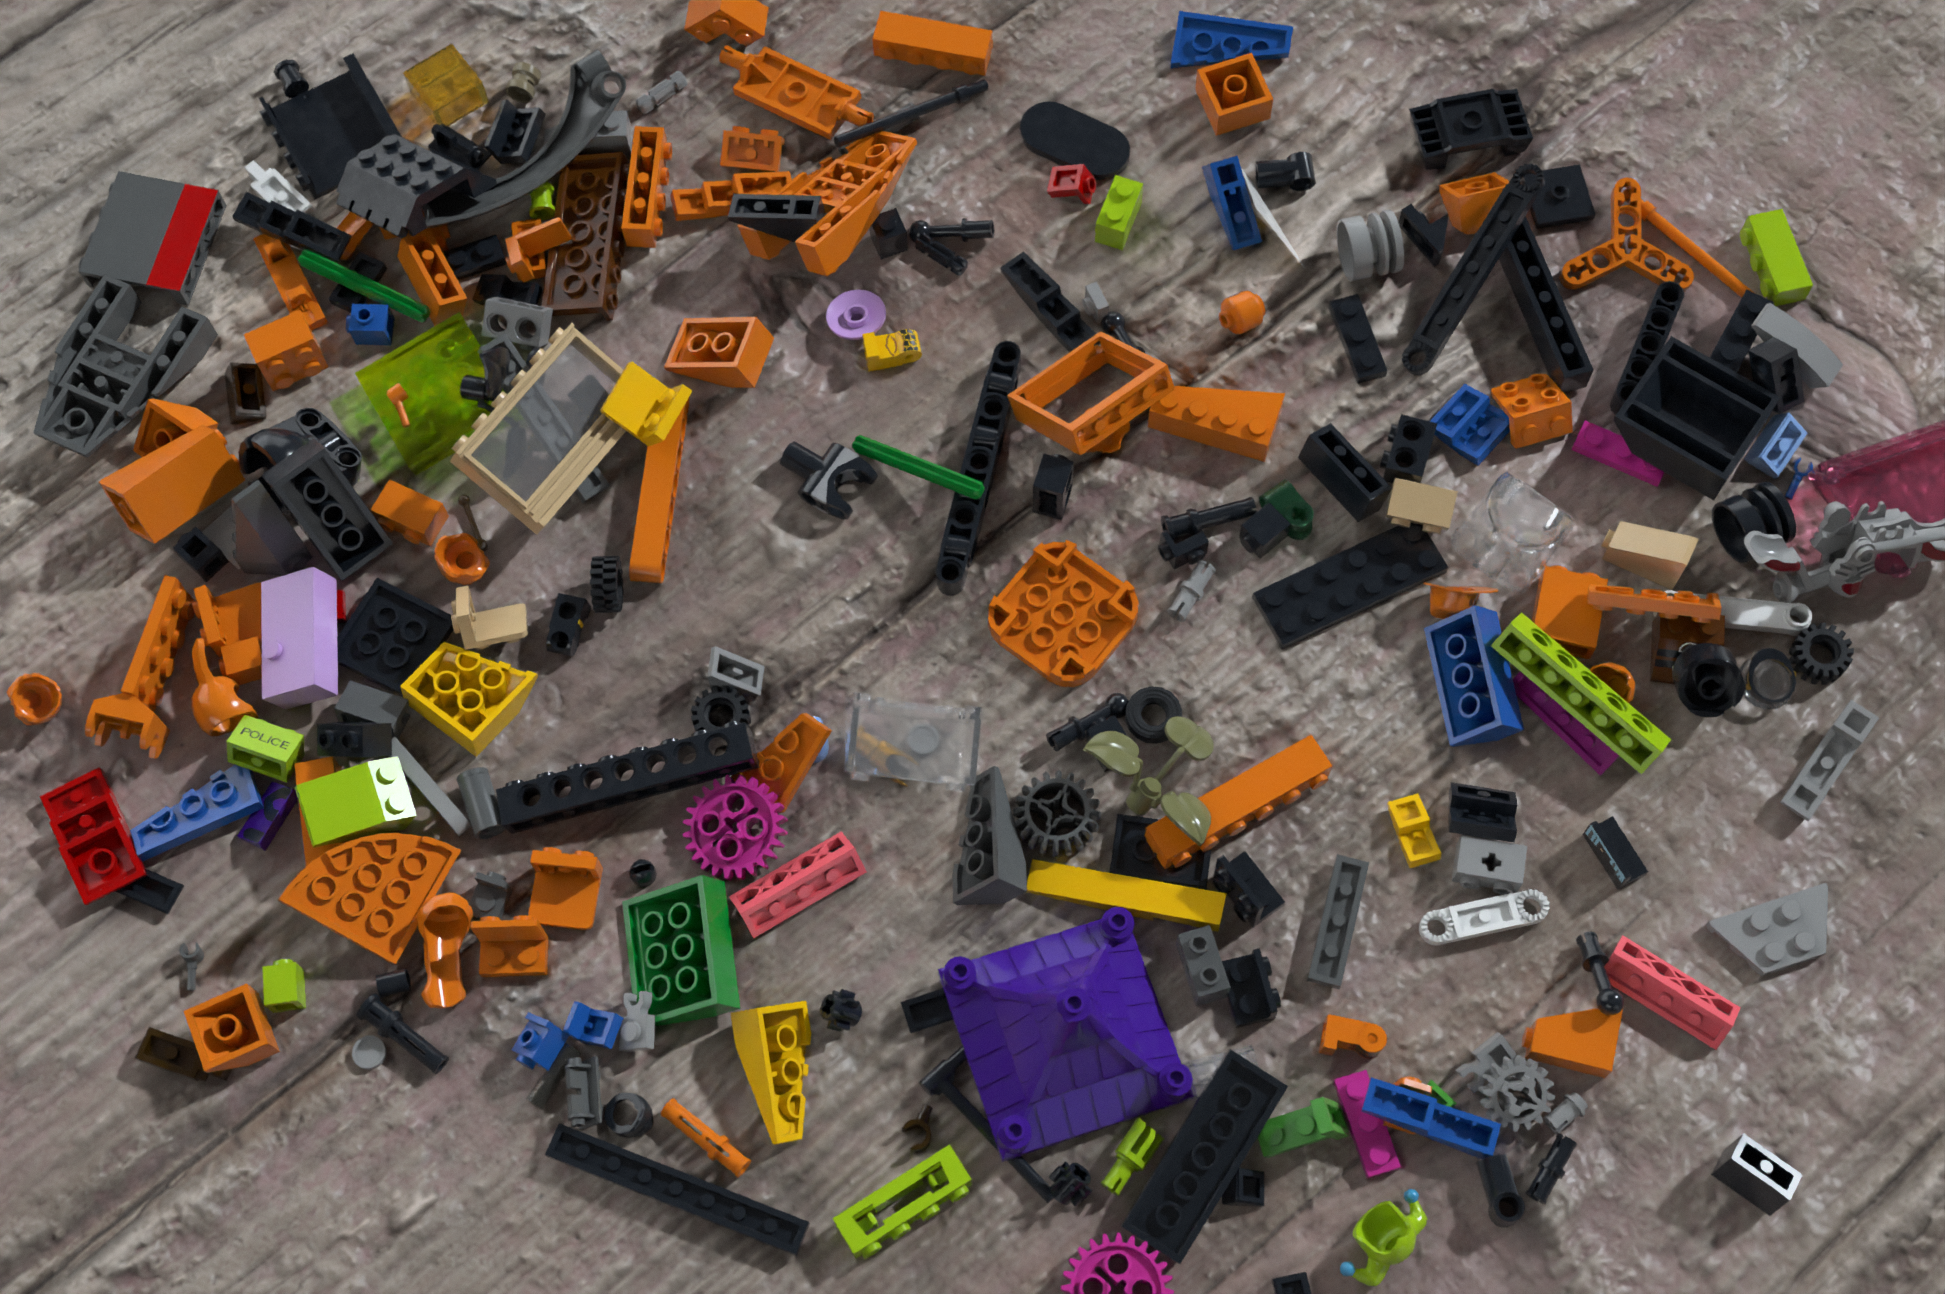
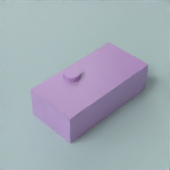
M310 567L261 582L262 700L287 710L337 696L336 578L315 567Z

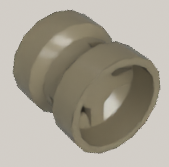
M518 62L513 67L511 73L513 78L508 81L505 92L517 102L530 103L535 95L534 86H537L540 81L541 72L531 64Z

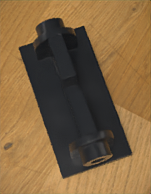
M435 124L431 129L434 140L428 146L463 164L479 170L491 157L487 150L447 125Z

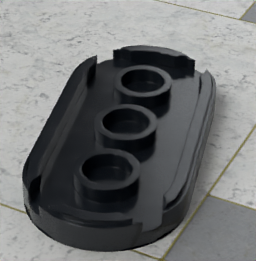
M1052 101L1037 103L1030 107L1022 116L1020 132L1023 143L1031 152L1061 166L1084 164L1095 177V180H1105L1106 177L1112 175L1115 177V175L1122 173L1128 165L1130 145L1126 136L1120 130L1066 105Z

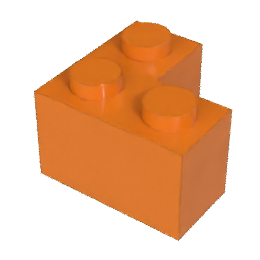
M691 0L688 5L684 30L705 43L725 33L736 40V42L748 46L764 37L769 7L757 0Z

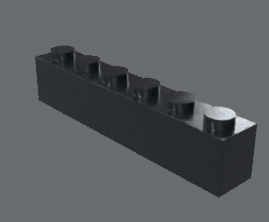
M1524 217L1500 256L1499 261L1550 378L1564 393L1585 388L1594 369L1528 220Z

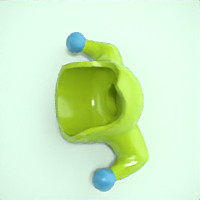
M1409 1189L1404 1193V1199L1409 1203V1215L1405 1216L1391 1201H1384L1369 1209L1359 1219L1353 1229V1237L1368 1256L1366 1268H1355L1352 1262H1343L1340 1265V1272L1343 1276H1351L1367 1286L1375 1287L1381 1283L1390 1265L1401 1263L1411 1255L1416 1244V1236L1427 1223V1216L1418 1202L1419 1194L1416 1190Z

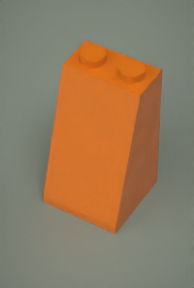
M201 425L110 474L98 483L129 530L156 544L243 483L245 478L240 472L239 460L233 454H229L226 449L227 440L218 429L213 430Z

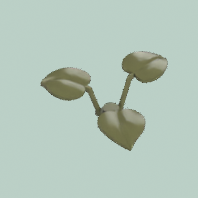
M1172 717L1167 721L1164 728L1165 734L1169 741L1179 748L1155 778L1147 777L1140 780L1143 761L1137 757L1139 747L1125 734L1117 731H1105L1095 735L1085 745L1083 751L1095 756L1113 772L1124 777L1134 776L1133 783L1129 787L1131 793L1126 798L1128 807L1134 813L1145 815L1151 808L1156 809L1161 803L1163 812L1182 832L1199 847L1204 843L1211 824V815L1208 808L1198 798L1186 792L1180 793L1177 796L1171 791L1161 796L1162 787L1159 783L1184 751L1195 761H1203L1211 755L1214 748L1213 739L1204 728L1197 726L1194 721L1184 717Z

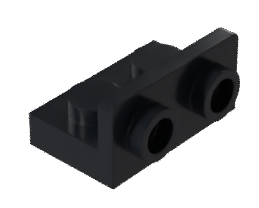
M1260 948L1254 949L1250 955L1222 961L1231 987L1228 1001L1236 1028L1275 1019L1278 1012L1277 1008L1281 1007L1280 996L1277 988L1271 989L1268 976H1272L1270 962L1267 956L1262 957Z

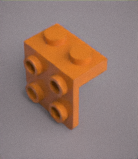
M1533 374L1528 378L1514 382H1505L1491 389V397L1509 417L1510 443L1515 449L1573 432L1572 401L1549 375Z
M260 582L214 597L206 585L193 589L196 601L192 602L196 617L202 619L204 628L199 629L201 638L204 639V645L206 647L210 646L219 658L222 657L220 648L222 646L256 636L262 642Z
M544 847L542 851L532 850L530 863L536 874L528 916H532L538 920L540 925L580 930L591 929L594 924L603 867L598 857H595L591 852L581 850L575 851V854L562 853V850L553 847Z

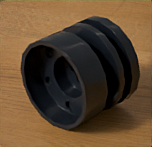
M1761 482L1753 488L1744 490L1741 495H1734L1716 503L1712 508L1713 527L1719 542L1725 551L1740 563L1754 559L1744 544L1745 536L1751 531H1759L1764 534H1778L1782 536L1785 543L1791 542L1796 536L1797 526L1793 511L1782 492L1769 482Z

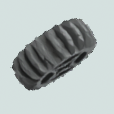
M1059 770L1056 771L1055 778L1050 779L1049 773L1045 771L1042 782L1038 778L1033 777L1031 779L1032 787L1027 785L1022 787L1024 796L1016 797V804L1020 807L1013 809V816L1019 818L1015 821L1016 829H1023L1020 833L1021 840L1031 838L1028 843L1030 849L1036 848L1039 844L1041 845L1040 854L1042 856L1047 853L1048 849H1052V855L1055 858L1058 857L1059 850L1064 849L1066 856L1069 857L1072 853L1071 846L1081 851L1083 850L1082 840L1088 843L1092 842L1093 836L1090 832H1098L1099 824L1095 821L1101 819V812L1095 809L1099 807L1100 802L1099 799H1091L1094 795L1093 788L1083 790L1086 783L1084 779L1074 783V774L1072 772L1068 774L1067 779H1062V773ZM1058 793L1057 796L1051 800H1045L1041 798L1047 794ZM1069 796L1080 804L1084 817L1078 815L1076 810L1068 806ZM1062 803V816L1060 815V818H1055L1052 825V812L1055 814V810H1059ZM1030 812L1037 813L1039 818L1045 820V832L1041 831L1033 823ZM1074 827H1077L1068 834L1056 835L1062 828L1074 829Z

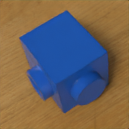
M352 304L351 315L346 317V331L351 334L356 345L391 346L395 318L388 305Z

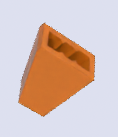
M1598 1008L1537 1018L1531 1025V1028H1525L1522 1047L1527 1048L1525 1058L1606 1078L1613 1069L1623 1008L1616 1015H1605Z

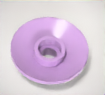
M851 290L840 294L830 303L826 312V320L830 330L835 335L848 340L863 339L862 334L876 333L882 327L886 318V309L881 298L866 290Z

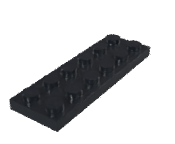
M1410 523L1409 528L1396 526L1254 592L1252 599L1281 649L1287 648L1423 584V582L1430 581L1447 573L1449 567L1429 534L1422 531L1423 525Z
M1228 1049L1120 1226L1141 1240L1147 1241L1149 1245L1181 1264L1288 1086L1233 1050Z

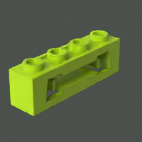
M949 1144L832 1219L855 1259L860 1256L867 1259L882 1249L880 1243L891 1236L893 1240H897L911 1230L909 1225L920 1218L924 1222L934 1217L941 1211L939 1206L946 1201L951 1200L952 1203H955L965 1197L970 1192L968 1187L972 1186V1179ZM940 1167L942 1168L941 1170H939V1171L936 1172L935 1174H931V1173H933L934 1171H936L937 1169H939ZM927 1176L928 1183L933 1191L936 1192L932 1194L929 1191L883 1220L884 1225L878 1228V1222L871 1211L875 1210L877 1214L924 1184L922 1179ZM948 1182L946 1186L938 1190L941 1185ZM866 1215L864 1219L856 1223L858 1219ZM872 1229L875 1230V1231H873L872 1233H870L869 1235H866V1233L869 1232L870 1230H872Z

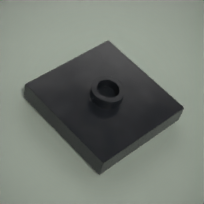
M1580 164L1542 170L1545 184L1530 208L1536 229L1594 220L1596 214ZM1535 174L1523 176L1521 179L1523 186H1532L1537 181V176Z

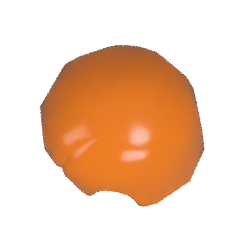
M1608 662L1595 665L1590 669L1592 673L1625 701L1630 703L1633 700L1635 681L1627 668Z

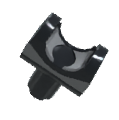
M793 441L786 447L780 460V464L783 467L806 479L798 490L799 496L805 502L826 514L844 520L850 517L853 509L837 493L839 487L849 481L873 484L878 477L870 464L853 451L838 443H832L821 457Z

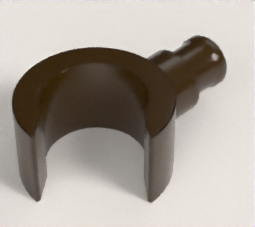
M926 1104L922 1105L916 1119L906 1122L902 1127V1132L917 1127L923 1129L926 1133L925 1140L922 1143L910 1148L913 1153L926 1150L932 1140L928 1123L933 1108Z

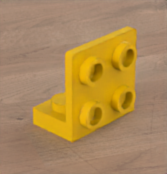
M629 362L600 411L649 447L665 440L692 390L684 384L668 388L637 364Z

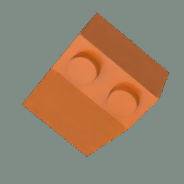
M757 317L684 318L664 368L669 372L729 388H755L774 337Z

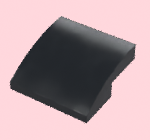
M1451 782L1448 804L1449 832L1515 843L1517 834L1515 815L1518 806L1516 793Z

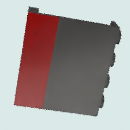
M118 171L115 181L110 184L109 196L105 206L100 209L96 229L90 234L89 246L85 256L79 262L78 272L89 287H93L95 280L98 278L102 279L104 274L127 284L171 292L177 304L189 306L227 205L219 190Z

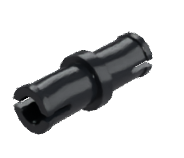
M1559 1133L1556 1135V1139L1546 1158L1540 1159L1538 1163L1540 1169L1525 1193L1528 1197L1536 1202L1540 1200V1203L1544 1205L1547 1203V1199L1557 1180L1562 1179L1566 1173L1563 1169L1574 1148L1577 1147L1575 1141L1567 1136L1563 1138V1135Z

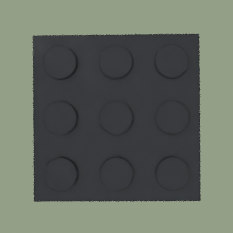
M376 578L337 637L338 664L403 697L400 686L443 642L447 641L453 632L451 614Z

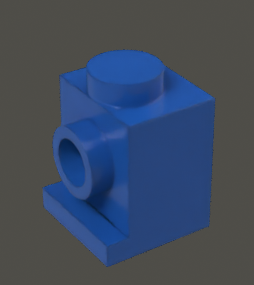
M528 1012L525 1018L529 1022L520 1033L512 1051L518 1054L516 1061L523 1066L533 1070L536 1065L549 1070L569 1035L565 1034L549 1020Z

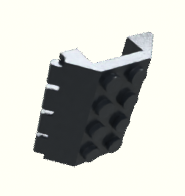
M393 134L384 137L380 143L372 148L359 152L355 158L347 162L336 191L340 193L336 203L399 238H405L408 232L409 235L414 236L427 228L420 207L444 192L454 188L472 198H476L497 185L496 179L429 146Z

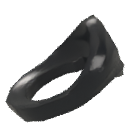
M622 1092L615 1095L606 1106V1124L620 1137H640L653 1128L652 1109L647 1100L638 1094ZM629 1100L634 1103L635 1109L638 1110L637 1117L631 1125H617L613 1119L614 1108L621 1101Z

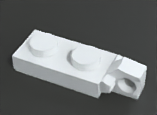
M254 160L244 167L253 180L250 184L261 199L267 202L272 200L295 212L298 209L308 215L315 211L311 203L276 169L269 168L265 172Z

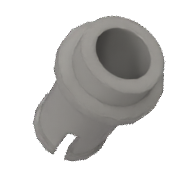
M1573 1092L1571 1095L1565 1094L1564 1101L1548 1115H1545L1543 1120L1555 1134H1560L1574 1119L1585 1115L1588 1105L1576 1092Z

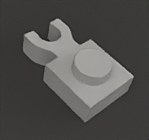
M639 991L638 1003H636V994L624 993V1006L627 1010V1016L623 1017L620 1026V1051L631 1052L654 1049L655 1016L648 1014L652 1003L651 992Z
M1497 1032L1471 1052L1476 1058L1474 1062L1463 1064L1455 1071L1462 1078L1470 1072L1474 1073L1473 1081L1469 1082L1466 1086L1475 1093L1484 1084L1483 1074L1492 1075L1494 1073L1491 1067L1492 1063L1499 1067L1503 1066L1502 1061L1505 1056L1514 1063L1517 1054L1504 1036Z

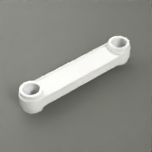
M1673 590L1664 591L1667 593V596H1674L1675 593H1678ZM1693 593V595L1706 599V595ZM1719 596L1722 607L1721 615H1725V628L1795 636L1799 635L1804 628L1807 629L1812 621L1811 610L1802 603ZM1790 616L1798 617L1801 623L1793 621Z

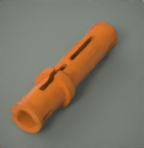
M672 1098L663 1107L660 1115L708 1153L707 1157L709 1159L719 1161L738 1178L748 1169L751 1160L729 1144L730 1139L728 1137L718 1135L699 1118L680 1105L676 1099ZM682 1119H686L688 1122H690L694 1127H696L699 1131L702 1132V1135H699L697 1132H695L692 1128L685 1124L682 1121ZM712 1140L729 1154V1157H726L711 1145L709 1141Z

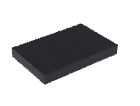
M1117 814L1109 873L1207 889L1211 849L1206 852L1200 849L1193 854L1190 853L1192 858L1184 865L1175 868L1172 864V866L1164 869L1157 858V854L1152 851L1144 836L1146 827L1159 819Z

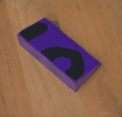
M275 782L270 783L261 798L264 808L252 813L237 835L238 838L264 851L267 850L298 801L295 790Z

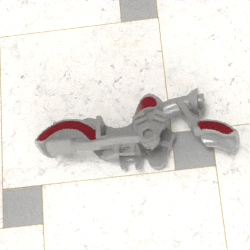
M1880 501L1878 502V507L1872 512H1868L1870 507L1867 503L1861 505L1858 514L1849 522L1851 512L1840 502H1831L1824 508V519L1818 528L1819 532H1815V538L1809 540L1812 546L1822 553L1819 569L1807 572L1796 550L1793 547L1788 548L1782 536L1778 534L1773 535L1751 531L1745 536L1744 544L1760 566L1778 573L1773 582V592L1779 599V602L1792 603L1798 595L1825 586H1829L1835 593L1843 597L1851 598L1856 596L1861 590L1865 575L1876 571L1874 562L1877 554L1885 552L1899 554L1908 568H1915L1917 562L1945 561V518L1934 523H1919L1906 511L1900 512L1898 508L1886 510L1885 503ZM1789 572H1795L1796 575L1792 576Z

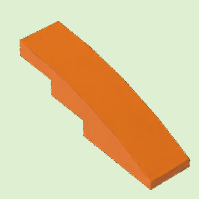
M790 171L733 174L730 181H706L698 189L672 190L670 197L676 221L726 216L729 214L733 194L774 195L792 180Z

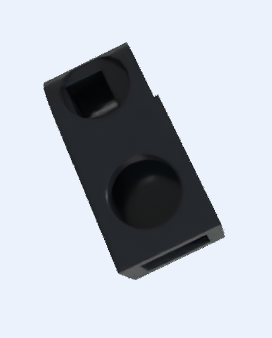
M558 593L547 636L546 649L548 652L572 657L575 655L585 619H588L591 606L585 598Z

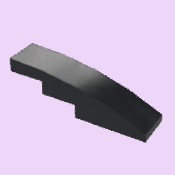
M247 191L232 216L234 221L274 239H280L282 242L301 250H310L335 262H339L352 238L350 234L298 209L295 212L272 200L267 202Z
M1024 251L1000 267L1003 275L1023 301L1069 352L1097 334L1081 319L1080 311L1061 294L1060 286ZM1100 341L1095 343L1094 346L1100 345Z

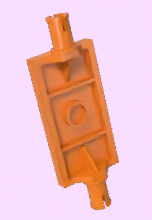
M726 45L724 50L720 52V63L739 70L740 78L733 87L736 96L829 140L833 138L845 121L860 127L874 120L872 112L856 106L862 98L860 90L764 46L759 54H744Z

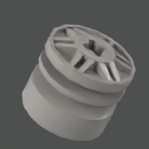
M1384 210L1380 215L1376 212L1369 214L1367 225L1360 215L1343 218L1338 221V252L1344 274L1349 281L1370 278L1373 273V265L1380 276L1387 274L1388 270L1391 273L1402 271L1404 265L1403 238L1398 220L1392 210Z

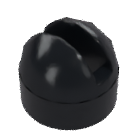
M638 859L631 865L629 875L635 885L647 887L655 881L657 872L650 861ZM646 867L650 868V870H645L634 874L636 870L643 869Z

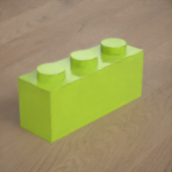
M1783 209L1748 216L1740 230V240L1742 245L1748 249L1752 270L1757 272L1763 297H1767L1768 300L1774 302V306L1805 300L1813 287V283Z

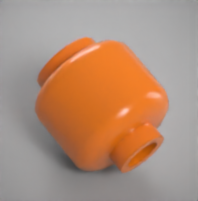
M1248 290L1241 291L1223 300L1219 320L1225 329H1229L1234 334H1243L1260 326L1266 312L1264 302L1257 294Z

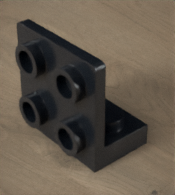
M1246 851L1230 862L1224 855L1217 858L1213 875L1214 886L1218 892L1227 893L1226 895L1235 904L1233 906L1235 913L1243 922L1248 921L1254 928L1285 905L1284 899Z

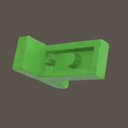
M1320 1097L1311 1100V1106L1268 1119L1258 1136L1263 1157L1270 1158L1329 1138L1340 1140L1349 1137L1350 1134L1341 1104L1328 1098Z

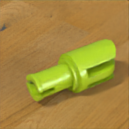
M1137 1118L1114 1151L1117 1160L1100 1184L1104 1188L1108 1187L1107 1190L1112 1194L1119 1196L1120 1191L1133 1172L1144 1170L1165 1138L1160 1134H1156L1154 1129L1146 1126L1143 1120Z

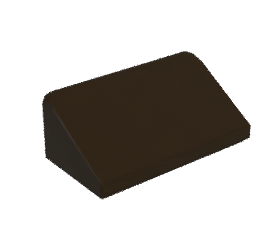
M230 362L225 371L230 424L238 425L266 419L262 375L258 365Z

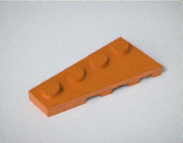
M1589 584L1587 604H1593V608L1597 610L1611 611L1613 607L1626 608L1627 613L1644 615L1646 611L1658 612V616L1667 619H1677L1678 615L1691 616V620L1700 623H1711L1712 619L1720 620L1722 609L1718 593H1707L1706 599L1693 595L1691 591H1678L1674 596H1667V593L1660 589L1647 588L1641 590V594H1634V589L1631 587Z

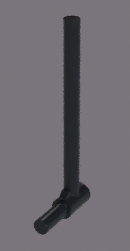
M961 1046L947 1060L943 1059L919 1081V1084L930 1096L943 1093L998 1151L988 1120L953 1085L955 1070L967 1060L963 1046ZM1022 1156L1007 1160L1047 1203L1054 1199L1048 1183Z

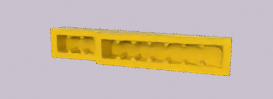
M1032 859L1027 879V893L1103 910L1121 907L1128 910L1134 917L1153 921V918H1159L1199 928L1210 925L1211 930L1216 932L1219 931L1227 894Z

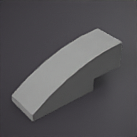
M1771 303L1764 306L1751 325L1763 342L1775 337L1797 349L1801 378L1809 388L1829 387L1843 366L1836 355L1816 335Z

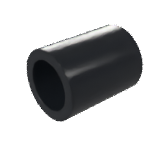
M406 968L376 975L377 990L381 998L411 991L410 976Z

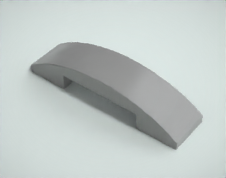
M1850 700L1803 766L1780 803L1809 821L1879 717L1853 700Z

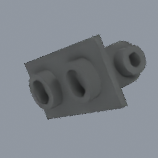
M598 1056L581 1061L579 1057L569 1058L568 1065H565L566 1089L577 1090V1095H567L568 1121H571L572 1127H579V1130H584L602 1123L603 1107L600 1095L601 1075Z

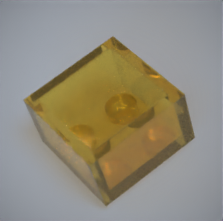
M452 43L403 72L411 94L434 124L450 126L489 102L482 81Z

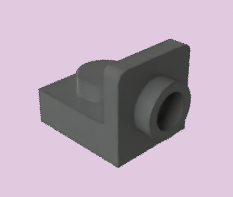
M488 871L487 875L477 872L474 879L478 884L469 903L473 911L472 918L480 921L481 917L494 916L501 920L513 890L503 875Z

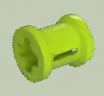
M547 182L529 194L531 196V206L529 208L531 218L548 220L554 217L555 207L552 205L554 187L551 183Z

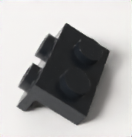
M502 100L485 142V149L500 164L528 162L546 114L540 107L517 109L509 100Z

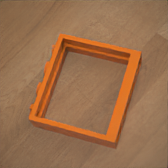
M1100 331L1007 396L1016 420L1081 456L1175 390L1166 363ZM1100 341L1101 346H1094L1095 343ZM1106 363L1135 377L1071 423H1067L1042 409Z

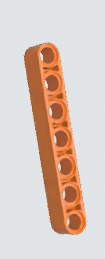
M690 396L665 440L652 446H647L630 558V581L662 584L664 580Z

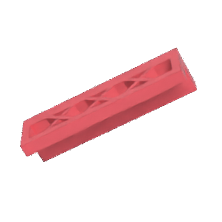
M841 831L729 896L754 939L867 873L855 847ZM842 845V847L839 848V849H837L836 851L830 852L831 850H833V849L837 848L838 846ZM807 864H811L810 866L806 867L805 869H801L802 867L806 866ZM780 880H783L781 883H779V884H777V885H773V884H775L776 882H778V881H780ZM755 896V897H754L753 899H751L750 901L744 903L743 905L741 904V903L744 902L745 900H747V899H749V898Z
M1623 935L1609 957V961L1604 966L1613 987L1717 1050L1733 1027L1740 1011V1007Z

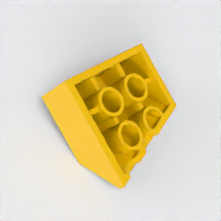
M443 642L400 687L403 698L408 699L409 706L477 757L520 712L538 678V674L528 670L526 672L512 668L511 664L502 661L497 663L480 657L479 653Z

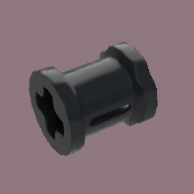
M293 59L279 62L274 69V74L277 79L282 81L284 85L283 91L288 98H294L309 89L307 80L301 77L299 73L300 67L297 61Z

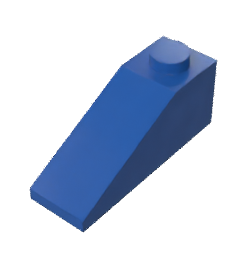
M1238 155L1203 166L1202 170L1211 200L1232 250L1262 242Z

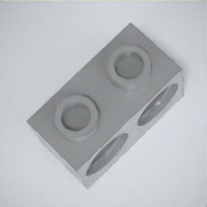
M500 297L487 299L481 335L491 337L492 341L506 334L511 342L520 343L519 347L525 350L548 344L553 308ZM499 315H503L506 318V329L500 327L498 323ZM528 320L533 322L536 327L535 335L530 334L526 328Z

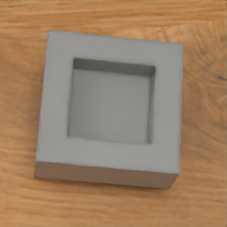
M1097 282L1086 285L1085 298L1082 299L1083 307L1087 315H1092L1098 325L1109 313V305Z

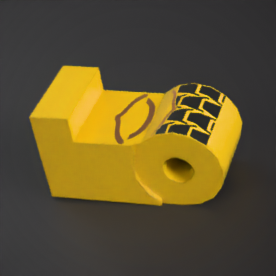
M904 329L895 333L875 336L874 332L862 334L868 372L912 363L922 357L918 334L915 330Z

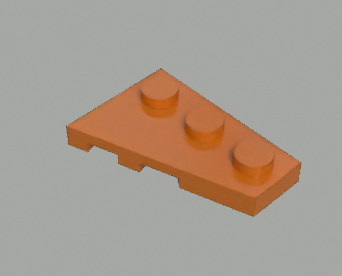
M802 713L782 730L772 743L763 751L757 753L760 768L734 774L731 777L736 782L738 775H743L747 783L753 777L758 780V787L765 783L769 787L768 793L774 792L779 796L773 804L781 803L785 808L780 813L785 812L832 730L809 714Z

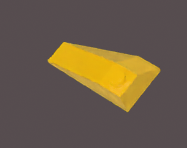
M800 1001L730 1013L735 1047L772 1144L802 1139L806 1098L802 1094L803 1077L808 1076L809 1065L804 1064L806 1046L811 1044V1028L807 1002Z

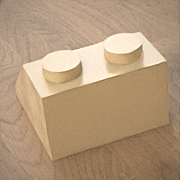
M1399 478L1394 479L1385 516L1392 519L1391 524L1408 528L1410 523L1423 525L1422 531L1433 534H1441V530L1447 531L1450 528L1458 491Z

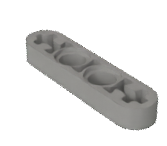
M394 736L392 738V755H389V757L398 756L403 773L458 836L462 835L472 827L469 821Z

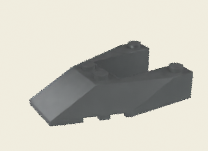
M104 274L56 347L57 358L53 371L50 370L49 388L46 399H42L33 433L84 457H90L145 409L148 399H157L204 358L218 336L208 317L181 307L151 355H148L117 341L142 302L130 284Z

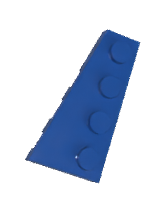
M1179 11L1170 68L1213 65L1249 53L1253 54L1255 61L1289 58L1293 26Z
M233 765L225 772L220 769L210 776V782L197 791L192 788L182 795L183 798L179 803L171 808L165 806L130 830L136 854L143 862L263 809L253 771L238 765Z

